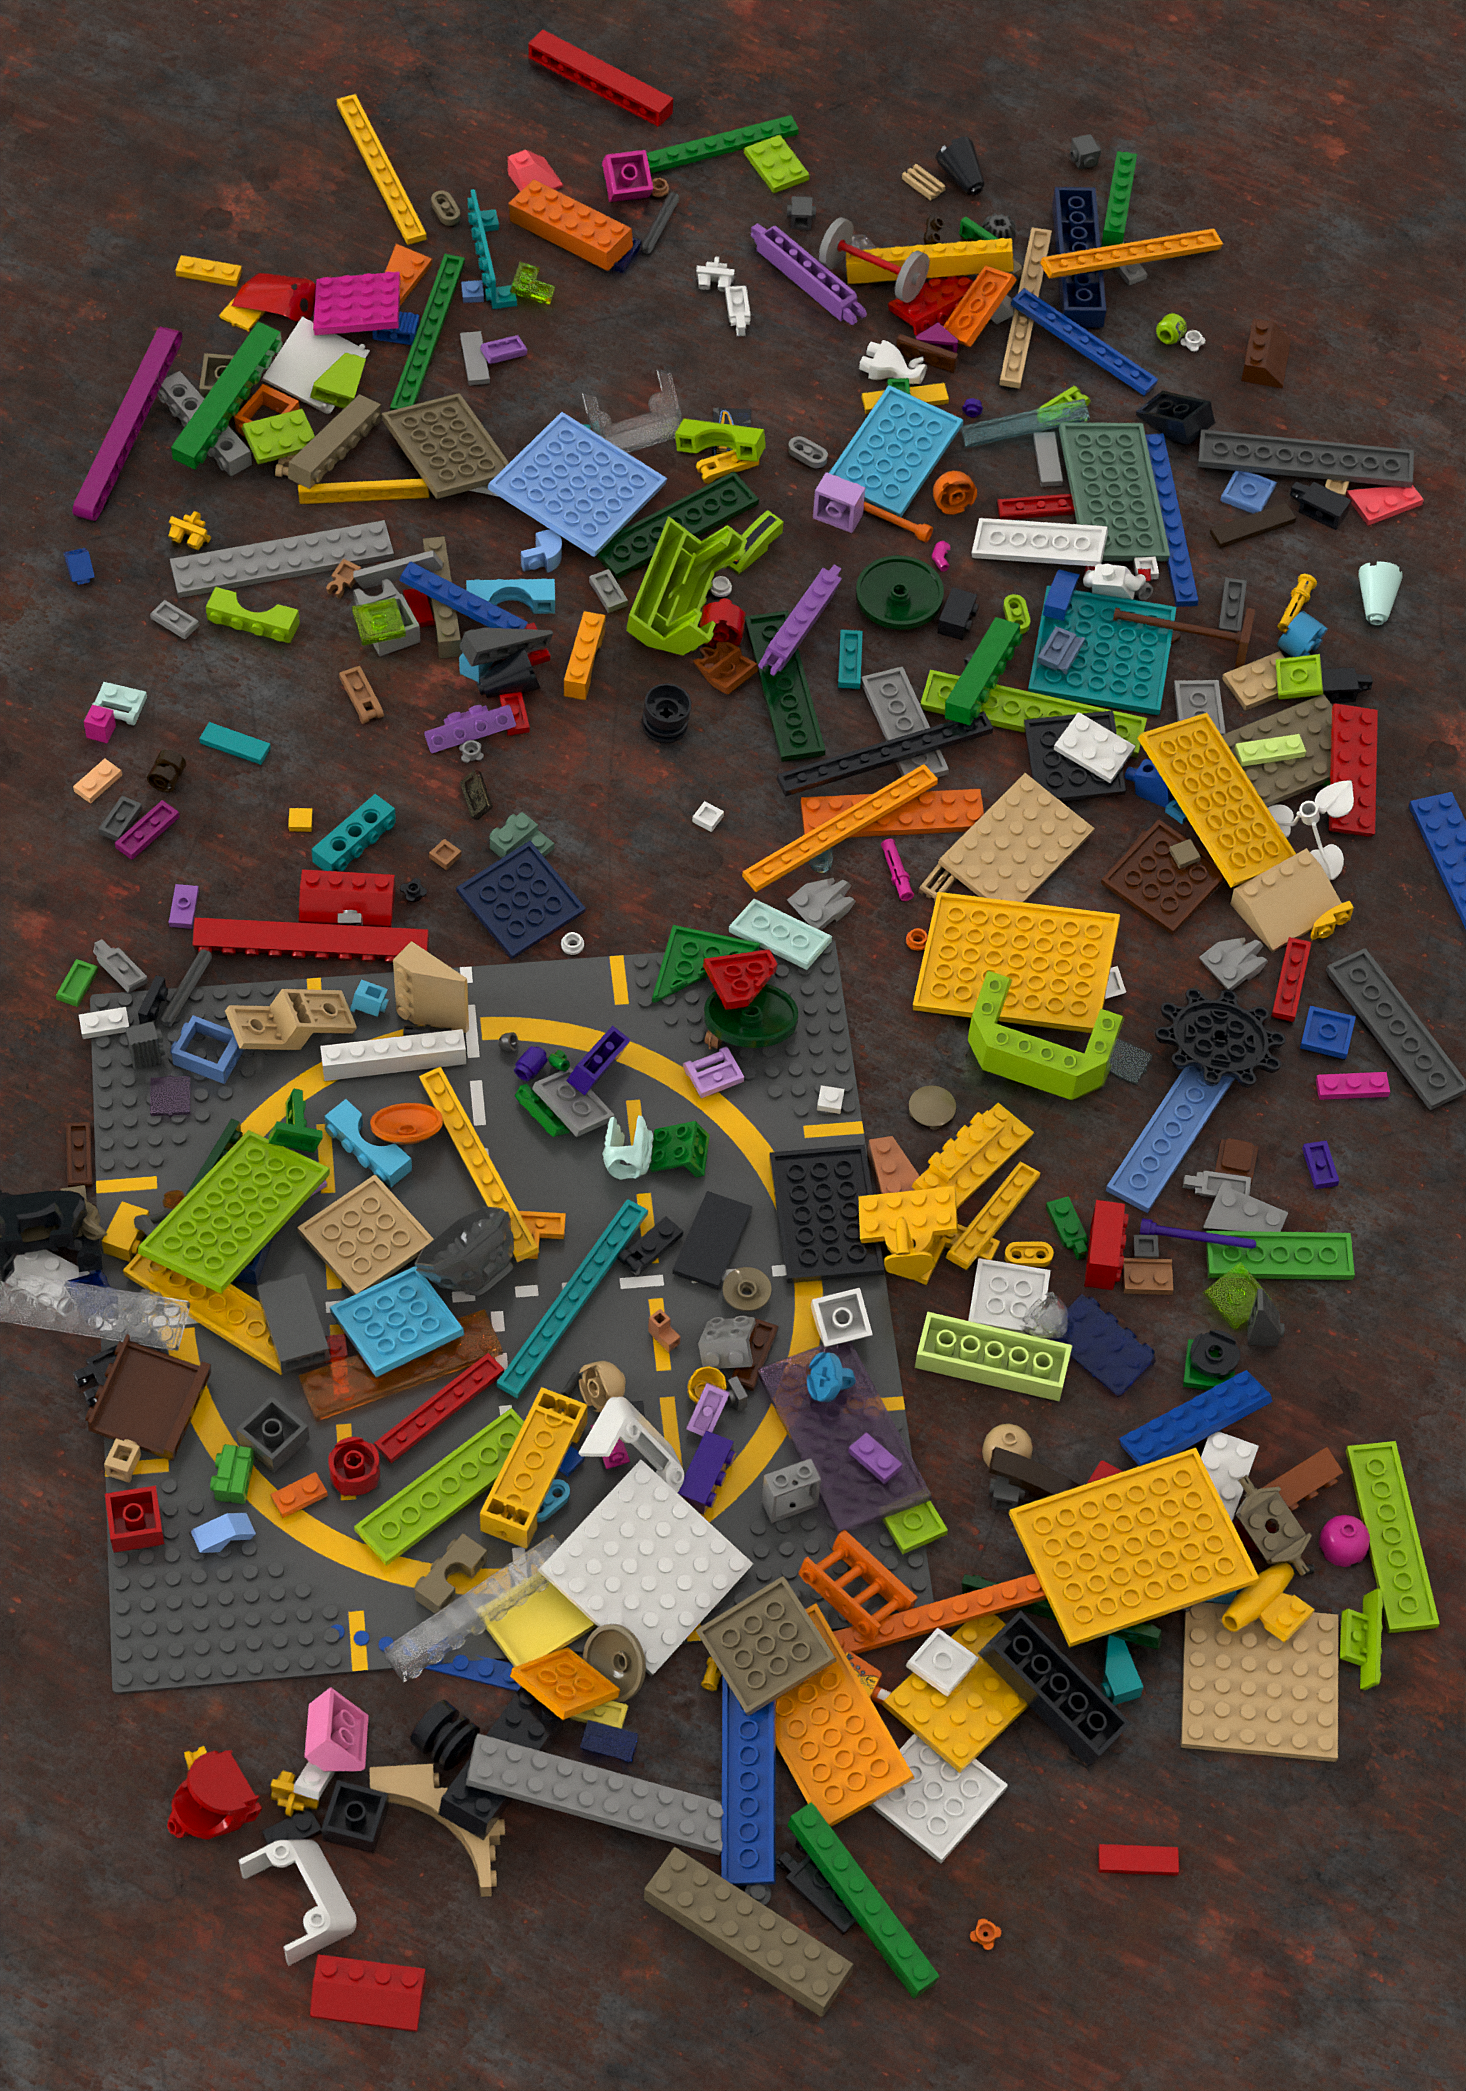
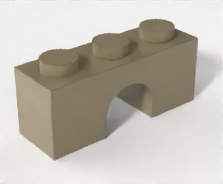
M465 1534L450 1542L445 1555L442 1558L438 1557L433 1562L431 1571L426 1577L422 1576L414 1587L416 1601L439 1617L456 1599L455 1587L449 1584L446 1579L454 1573H462L472 1580L487 1562V1550Z

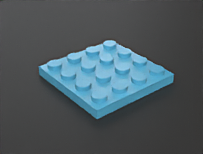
M416 1266L330 1306L332 1316L375 1377L464 1335L460 1323L426 1277L416 1271Z

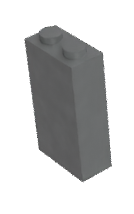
M305 1273L299 1275L291 1274L284 1279L266 1281L262 1285L257 1286L259 1302L281 1372L285 1373L330 1360L329 1347Z

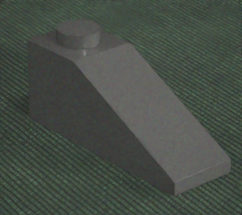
M1258 1288L1247 1322L1248 1345L1277 1346L1280 1337H1284V1323H1280V1313L1265 1291Z

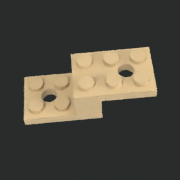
M281 989L270 1006L229 1005L225 1010L239 1049L301 1050L313 1033L353 1034L357 1029L342 990Z

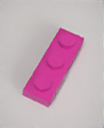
M1387 1072L1323 1074L1316 1076L1319 1100L1389 1097L1390 1094Z

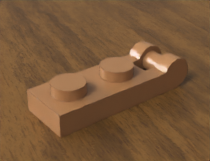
M357 666L340 672L339 678L359 715L361 723L365 724L369 722V719L375 717L377 719L384 717L382 707L361 667ZM369 706L372 707L371 710H368V711L365 710L366 707H369Z

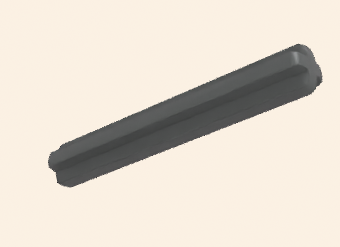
M670 192L641 244L640 250L642 253L650 254L679 201L677 193Z
M204 949L200 950L160 1017L162 1025L166 1027L172 1026L211 961V952Z

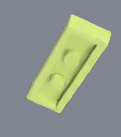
M1300 734L1237 743L1234 748L1241 767L1305 757L1306 754Z

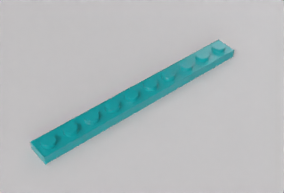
M629 1199L625 1201L497 1381L499 1389L517 1399L645 1220L648 1215L646 1208Z

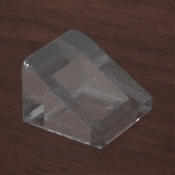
M853 235L852 246L861 250L876 248L865 235Z

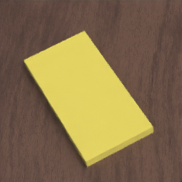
M541 1573L477 1612V1617L514 1667L561 1650L597 1627Z

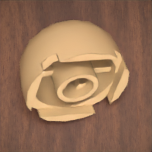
M598 1361L586 1364L580 1369L579 1373L583 1372V1379L579 1380L581 1395L588 1406L593 1405L596 1408L595 1412H602L610 1398L624 1396L625 1376L614 1364L607 1361Z
M1001 1424L993 1428L987 1434L982 1449L983 1459L988 1467L990 1466L992 1450L995 1447L1031 1459L1033 1451L1030 1436L1024 1429L1013 1424Z

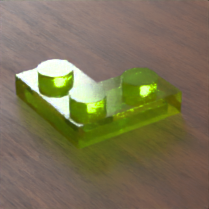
M520 262L510 292L550 305L556 286L536 280L540 270L539 267Z

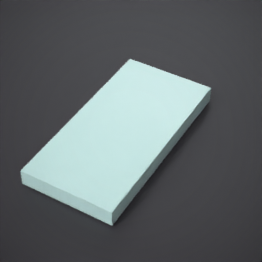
M753 899L729 926L730 933L744 940L760 943L761 948L765 950L770 949L771 953L806 970L832 942L831 935L756 899Z

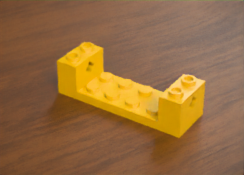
M541 1387L480 1512V1531L525 1549L528 1548L537 1529V1514L571 1443L575 1442L578 1444L587 1425V1404Z

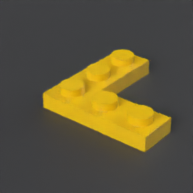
M958 1224V1233L934 1236L928 1253L933 1255L935 1267L944 1248L951 1249L967 1227ZM992 1238L977 1256L976 1260L978 1258L993 1260L1000 1241ZM935 1267L918 1279H915V1281L927 1285Z

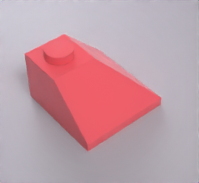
M528 150L508 156V175L520 192L533 179L554 190L563 187V183L544 157Z

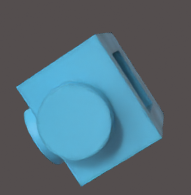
M361 980L354 994L350 1011L355 1012L357 1009L378 1017L379 1012L385 1013L389 999L385 998L388 989Z

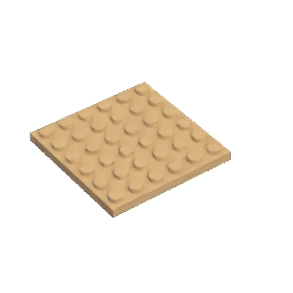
M1200 1602L1192 1605L1188 1613L1184 1612L1181 1748L1337 1761V1614L1313 1612V1615L1284 1643L1264 1628L1260 1618L1236 1632L1228 1630L1222 1623V1616L1230 1606L1228 1604Z

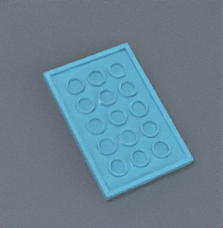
M888 385L829 474L839 476L842 479L865 487V502L902 517L962 427L963 419Z

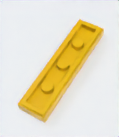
M944 383L910 387L911 396L928 404L941 405L948 404L949 402ZM884 391L862 393V402L866 414L871 412Z

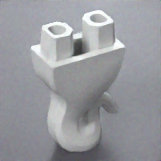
M885 340L881 344L870 342L866 355L874 358L863 356L859 366L860 370L869 373V379L909 378V384L919 385L923 381L927 370V365L921 364L924 361L923 357L911 360L907 367L898 348Z

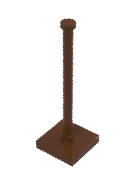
M1115 608L1113 621L1120 619L1233 641L1236 645H1239L1234 668L1237 669L1245 664L1256 609L1247 608L1242 632L1238 631L1237 633L1120 611V608Z

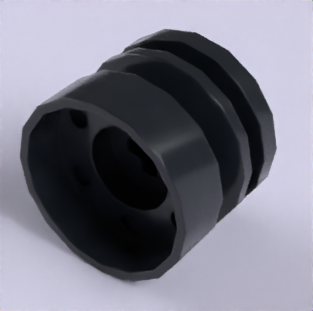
M669 683L658 684L651 688L645 697L641 722L643 732L650 739L659 743L667 744L680 740L687 732L692 704L689 694L683 688Z
M447 1700L437 1702L425 1713L416 1725L410 1738V1743L423 1754L432 1752L431 1760L439 1763V1767L444 1771L455 1767L468 1754L474 1745L477 1734L480 1733V1728L476 1724L470 1723L469 1718L465 1716L459 1718V1710Z

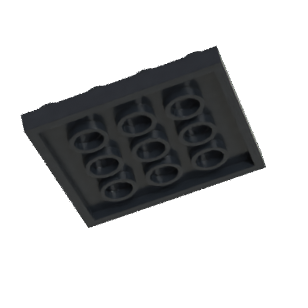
M1113 710L1083 713L1084 716L1117 735ZM1077 714L1024 720L1032 779L1061 802L1126 794L1123 769L1119 771L1110 784L1054 750V745Z

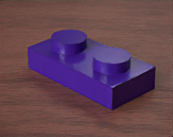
M1327 1140L1304 1144L1302 1150L1314 1188L1321 1189L1338 1186L1339 1178Z

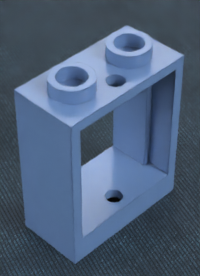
M193 1015L189 1023L186 1022L183 1025L181 1036L178 1041L172 1044L170 1054H172L173 1065L225 1084L245 1049H239L231 1029ZM196 1032L228 1044L217 1064L185 1052Z

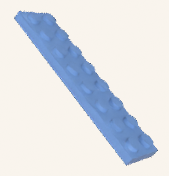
M1194 1066L1185 1067L1108 1183L1106 1191L1148 1213L1235 1078L1222 1076L1217 1085L1208 1086L1204 1082V1073L1202 1071H1199Z

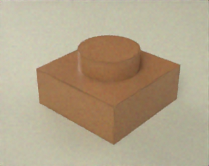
M443 839L429 852V858L445 870L462 856L461 850L446 839Z

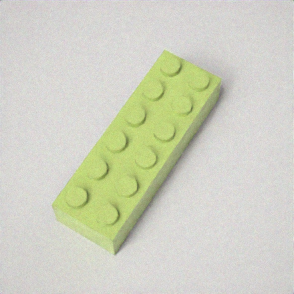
M927 1312L916 1356L915 1368L1060 1402L1072 1345Z

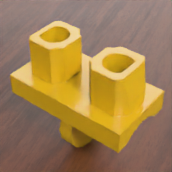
M195 511L191 516L185 514L183 520L173 516L169 520L172 526L169 533L170 539L181 543L184 535H189L187 544L193 549L199 550L204 542L209 543L211 536L207 535V530L203 528L205 521L200 520L201 514Z
M282 1771L277 1780H272L271 1799L277 1800L278 1806L286 1807V1816L291 1817L294 1810L304 1811L305 1807L317 1810L319 1800L293 1792L294 1774Z

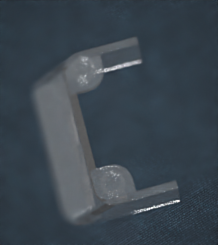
M661 369L657 370L662 391L654 393L649 398V413L612 424L611 418L606 412L599 410L596 396L587 392L582 393L589 424L593 432L626 453L675 439V432L683 419L672 374Z

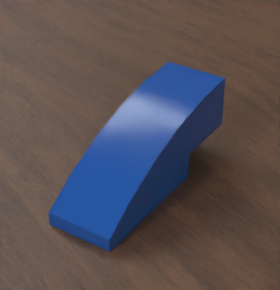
M1060 569L1057 571L1044 605L1043 616L1064 621L1079 580V574Z

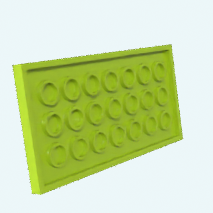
M248 1130L138 1246V1254L216 1292L222 1293L330 1175V1168L284 1146L269 1144V1139Z

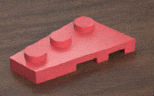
M1413 485L1412 488L1390 486L1347 490L1345 495L1346 498L1351 500L1352 506L1367 526L1421 506L1424 500Z

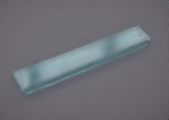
M1085 399L965 425L960 428L965 448L1057 428L1060 422L1079 423L1088 421L1090 416Z

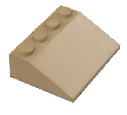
M1306 848L1236 887L1230 904L1269 950L1274 952L1287 945L1289 937L1297 939L1311 931L1314 923L1320 916L1342 903L1321 864Z
M411 941L393 959L396 1012L404 1020L408 1019L414 1024L423 1026L429 1024L431 1027L452 1028V1030L463 1029V1033H467L469 1031L467 978Z

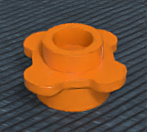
M980 1919L976 1930L970 1933V1939L972 1942H978L983 1945L985 1950H991L994 1947L996 1938L1001 1936V1929L986 1919ZM983 1933H988V1936L985 1937Z

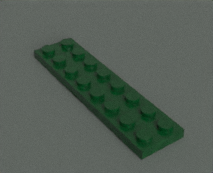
M732 472L619 531L596 557L610 570L617 580L651 561L668 516L695 537H698L759 505V498L735 472Z
M788 610L745 616V626L755 663L758 665L763 658L767 646L789 617ZM797 648L781 672L778 670L775 676L770 674L772 666L766 664L763 669L758 667V675L781 762L825 756L826 753L800 653Z

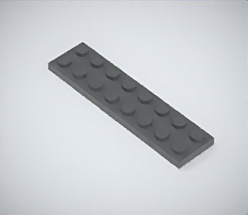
M1366 948L1327 966V974L1430 1111L1466 1093V1080Z

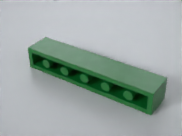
M1117 151L1101 247L1123 244L1137 154Z
M995 617L945 702V719L971 725L974 718H978L982 704L988 701L990 690L995 689L999 675H1003L1007 661L1012 660L1014 649L1021 644L1023 635L1020 633L1019 623Z

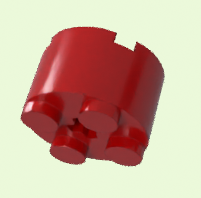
M723 598L719 602H713L702 607L699 628L711 621L716 623L713 629L714 635L705 645L715 648L717 642H729L735 646L740 645L746 614L741 608L732 604L731 600Z
M348 1437L340 1440L328 1457L330 1479L333 1486L344 1496L363 1495L375 1489L380 1478V1461L376 1447L371 1442L368 1443L360 1437Z

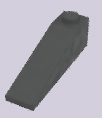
M507 628L472 629L464 633L459 647L473 667L505 659L522 648H525L526 653L548 648L553 632L552 630Z

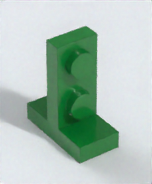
M293 1089L285 1103L286 1123L278 1121L275 1123L269 1134V1144L315 1153L323 1138V1133L321 1130L306 1127L307 1120L304 1119L306 1101L303 1100V1090Z

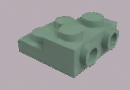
M523 812L517 816L512 814L507 819L506 825L501 829L499 827L495 828L489 838L490 849L501 858L530 840L544 857L554 849V842L538 830V824Z

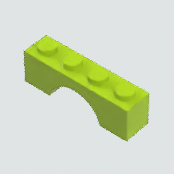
M683 418L675 432L677 451L697 454L708 447L724 446L734 450L737 459L758 462L766 447L764 429Z
M215 587L206 605L208 621L230 626L236 630L251 632L258 636L262 635L273 638L276 641L291 643L300 624L299 610L277 604L265 612H250L239 605L236 592Z

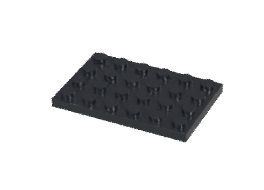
M865 1144L769 1152L787 1283L884 1275L880 1242L861 1243L859 1196L873 1195Z

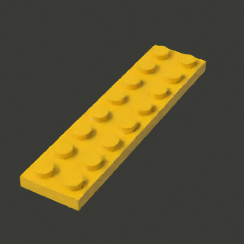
M138 1253L124 1268L123 1274L282 1375L259 1301L232 1284L222 1293L216 1292Z

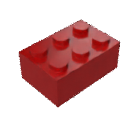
M1096 1200L1090 1227L1084 1287L1113 1290L1115 1282H1120L1121 1270L1124 1264L1123 1249H1125L1126 1244L1125 1229L1127 1228L1129 1215L1124 1213L1125 1204Z

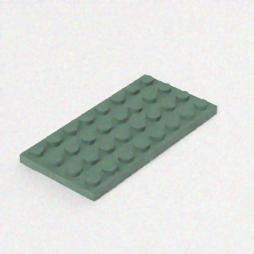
M1060 422L1059 433L1077 525L1107 526L1108 528L1102 561H1134V558L1155 556L1156 561H1168L1170 552L1143 423Z

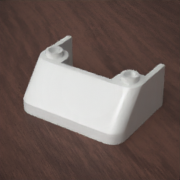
M610 1398L579 1451L580 1456L609 1457L618 1439L624 1443H632L657 1469L656 1474L678 1493L684 1481V1471L673 1447L626 1398Z
M278 1840L239 1860L244 1880L272 1865L282 1868L295 1862L318 1904L317 1907L309 1910L304 1916L303 1924L307 1935L284 1946L288 1965L350 1935L357 1925L356 1915L319 1845L313 1840Z

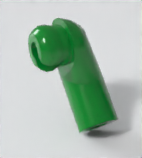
M557 1050L555 1054L552 1053L548 1058L550 1065L561 1071H567L570 1067V1062L566 1060L567 1055L562 1050Z

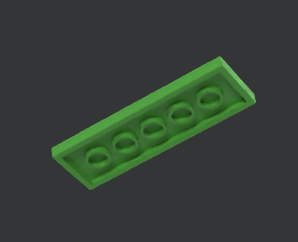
M1206 1231L1207 1233L1253 1239L1257 1243L1254 1249L1206 1242L1208 1278L1353 1280L1355 1276L1351 1233Z

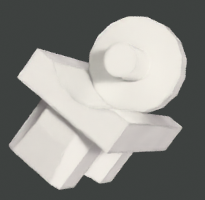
M716 256L714 262H706V266H697L696 275L699 289L708 290L710 289V282L715 281L718 282V290L725 292V287H730L731 283H734V269H727V264L719 263L720 257Z

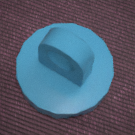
M820 1352L809 1365V1368L812 1370L811 1375H807L808 1391L811 1397L819 1402H831L836 1398L840 1390L848 1389L856 1383L854 1372L851 1369L842 1368L839 1358L834 1353Z

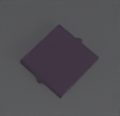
M169 1075L168 1077L150 1078L151 1116L168 1115L172 1117L173 1115L190 1114V1076L173 1077Z

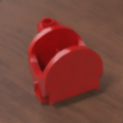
M225 1750L221 1753L218 1751L208 1752L199 1756L193 1762L188 1771L187 1779L178 1787L172 1799V1812L167 1822L168 1830L172 1835L182 1838L191 1834L207 1840L236 1831L243 1823L256 1820L262 1810L260 1804L256 1803L259 1796H255L231 1755L233 1753L232 1750Z

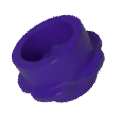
M974 398L967 399L962 406V411L972 418L980 415L983 410L981 401Z

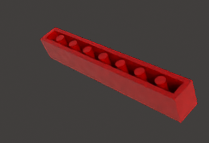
M541 30L528 43L529 58L658 127L673 113V98L658 91L652 86L639 81L635 77L620 71L618 68L605 63L545 30Z

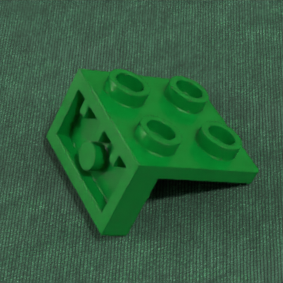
M696 1121L655 1129L649 1170L656 1172L685 1166L696 1178L704 1176L710 1135Z

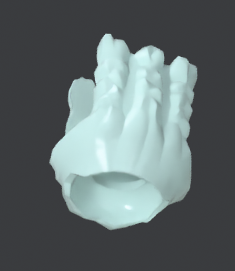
M638 1115L633 1146H623L625 1135L621 1132L616 1118L611 1117L605 1137L606 1141L604 1142L605 1148L602 1153L608 1172L619 1180L636 1179L646 1174L652 1155V1142L654 1139L652 1131L647 1129L645 1120L642 1116ZM620 1160H624L627 1164L629 1163L631 1165H622L620 1164Z

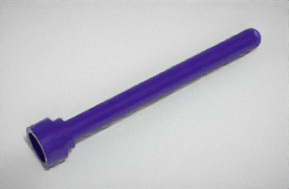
M1143 1218L1140 1227V1235H1161L1254 1249L1257 1246L1256 1241L1253 1239L1159 1226L1152 1219Z

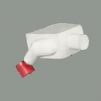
M1111 564L1086 566L1083 583L1086 587H1092V593L1133 600L1135 591L1140 589L1146 581H1151V568H1139L1138 575L1134 576L1125 566Z

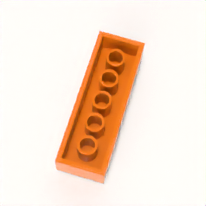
M534 179L508 203L510 222L607 271L633 247L632 228Z

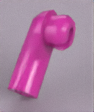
M944 541L935 544L932 553V559L941 572L948 570L950 567L944 558L945 554L948 553L947 550H950V545Z

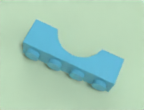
M555 579L466 580L467 591L494 605L503 601L515 600L526 604L533 614L555 613Z
M347 1099L324 1116L327 1134L332 1138L336 1137L348 1153L352 1152L363 1167H369L374 1172V1175L383 1183L385 1182L390 1188L412 1171L411 1157L396 1144L375 1146L369 1144L360 1136V1131L363 1127L362 1113Z

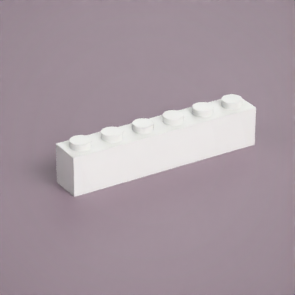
M463 1029L320 1046L324 1081L466 1064Z

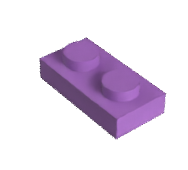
M867 1432L849 1447L848 1453L884 1484L902 1469V1463Z

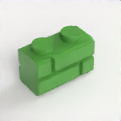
M225 1444L223 1445L222 1453H217L215 1468H218L217 1476H212L210 1490L214 1491L215 1500L222 1502L231 1501L238 1504L246 1502L255 1459L252 1448Z

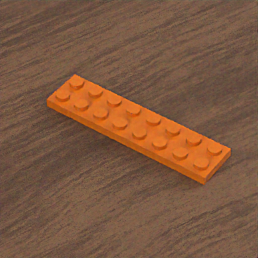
M981 789L925 791L850 837L967 832L984 815ZM872 794L801 797L804 835Z

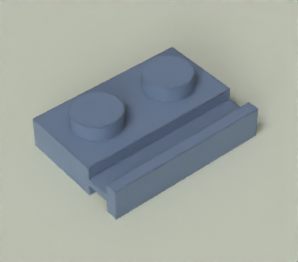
M1056 626L1040 652L1037 663L1056 671L1058 669L1062 670L1064 674H1067L1084 645L1085 638L1076 637V634Z

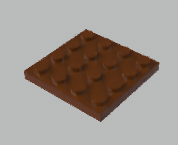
M1158 819L1101 879V884L1171 935H1174L1220 886L1225 878L1212 857L1195 844L1194 846L1200 855V861L1179 869L1169 849L1170 846L1188 839Z

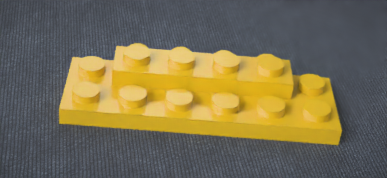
M997 1103L984 1114L978 1112L970 1121L972 1125L969 1128L964 1125L956 1134L958 1138L955 1141L950 1138L942 1148L944 1151L941 1154L935 1152L928 1161L930 1164L929 1168L914 1181L912 1188L923 1190L955 1186L958 1209L1033 1136L1034 1132L1001 1104Z

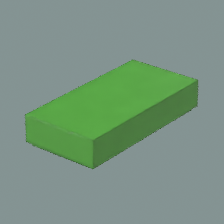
M76 959L58 990L56 999L78 1007L98 972V966Z

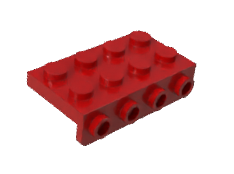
M965 275L936 277L923 284L918 295L912 301L906 303L896 298L888 303V309L914 327V334L917 336L936 323L944 325L974 281Z

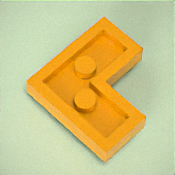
M519 1211L538 1249L540 1238L564 1239L566 1213ZM539 1253L534 1254L526 1259H538Z

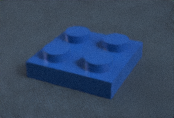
M1310 1006L1300 1048L1346 1059L1356 1016Z

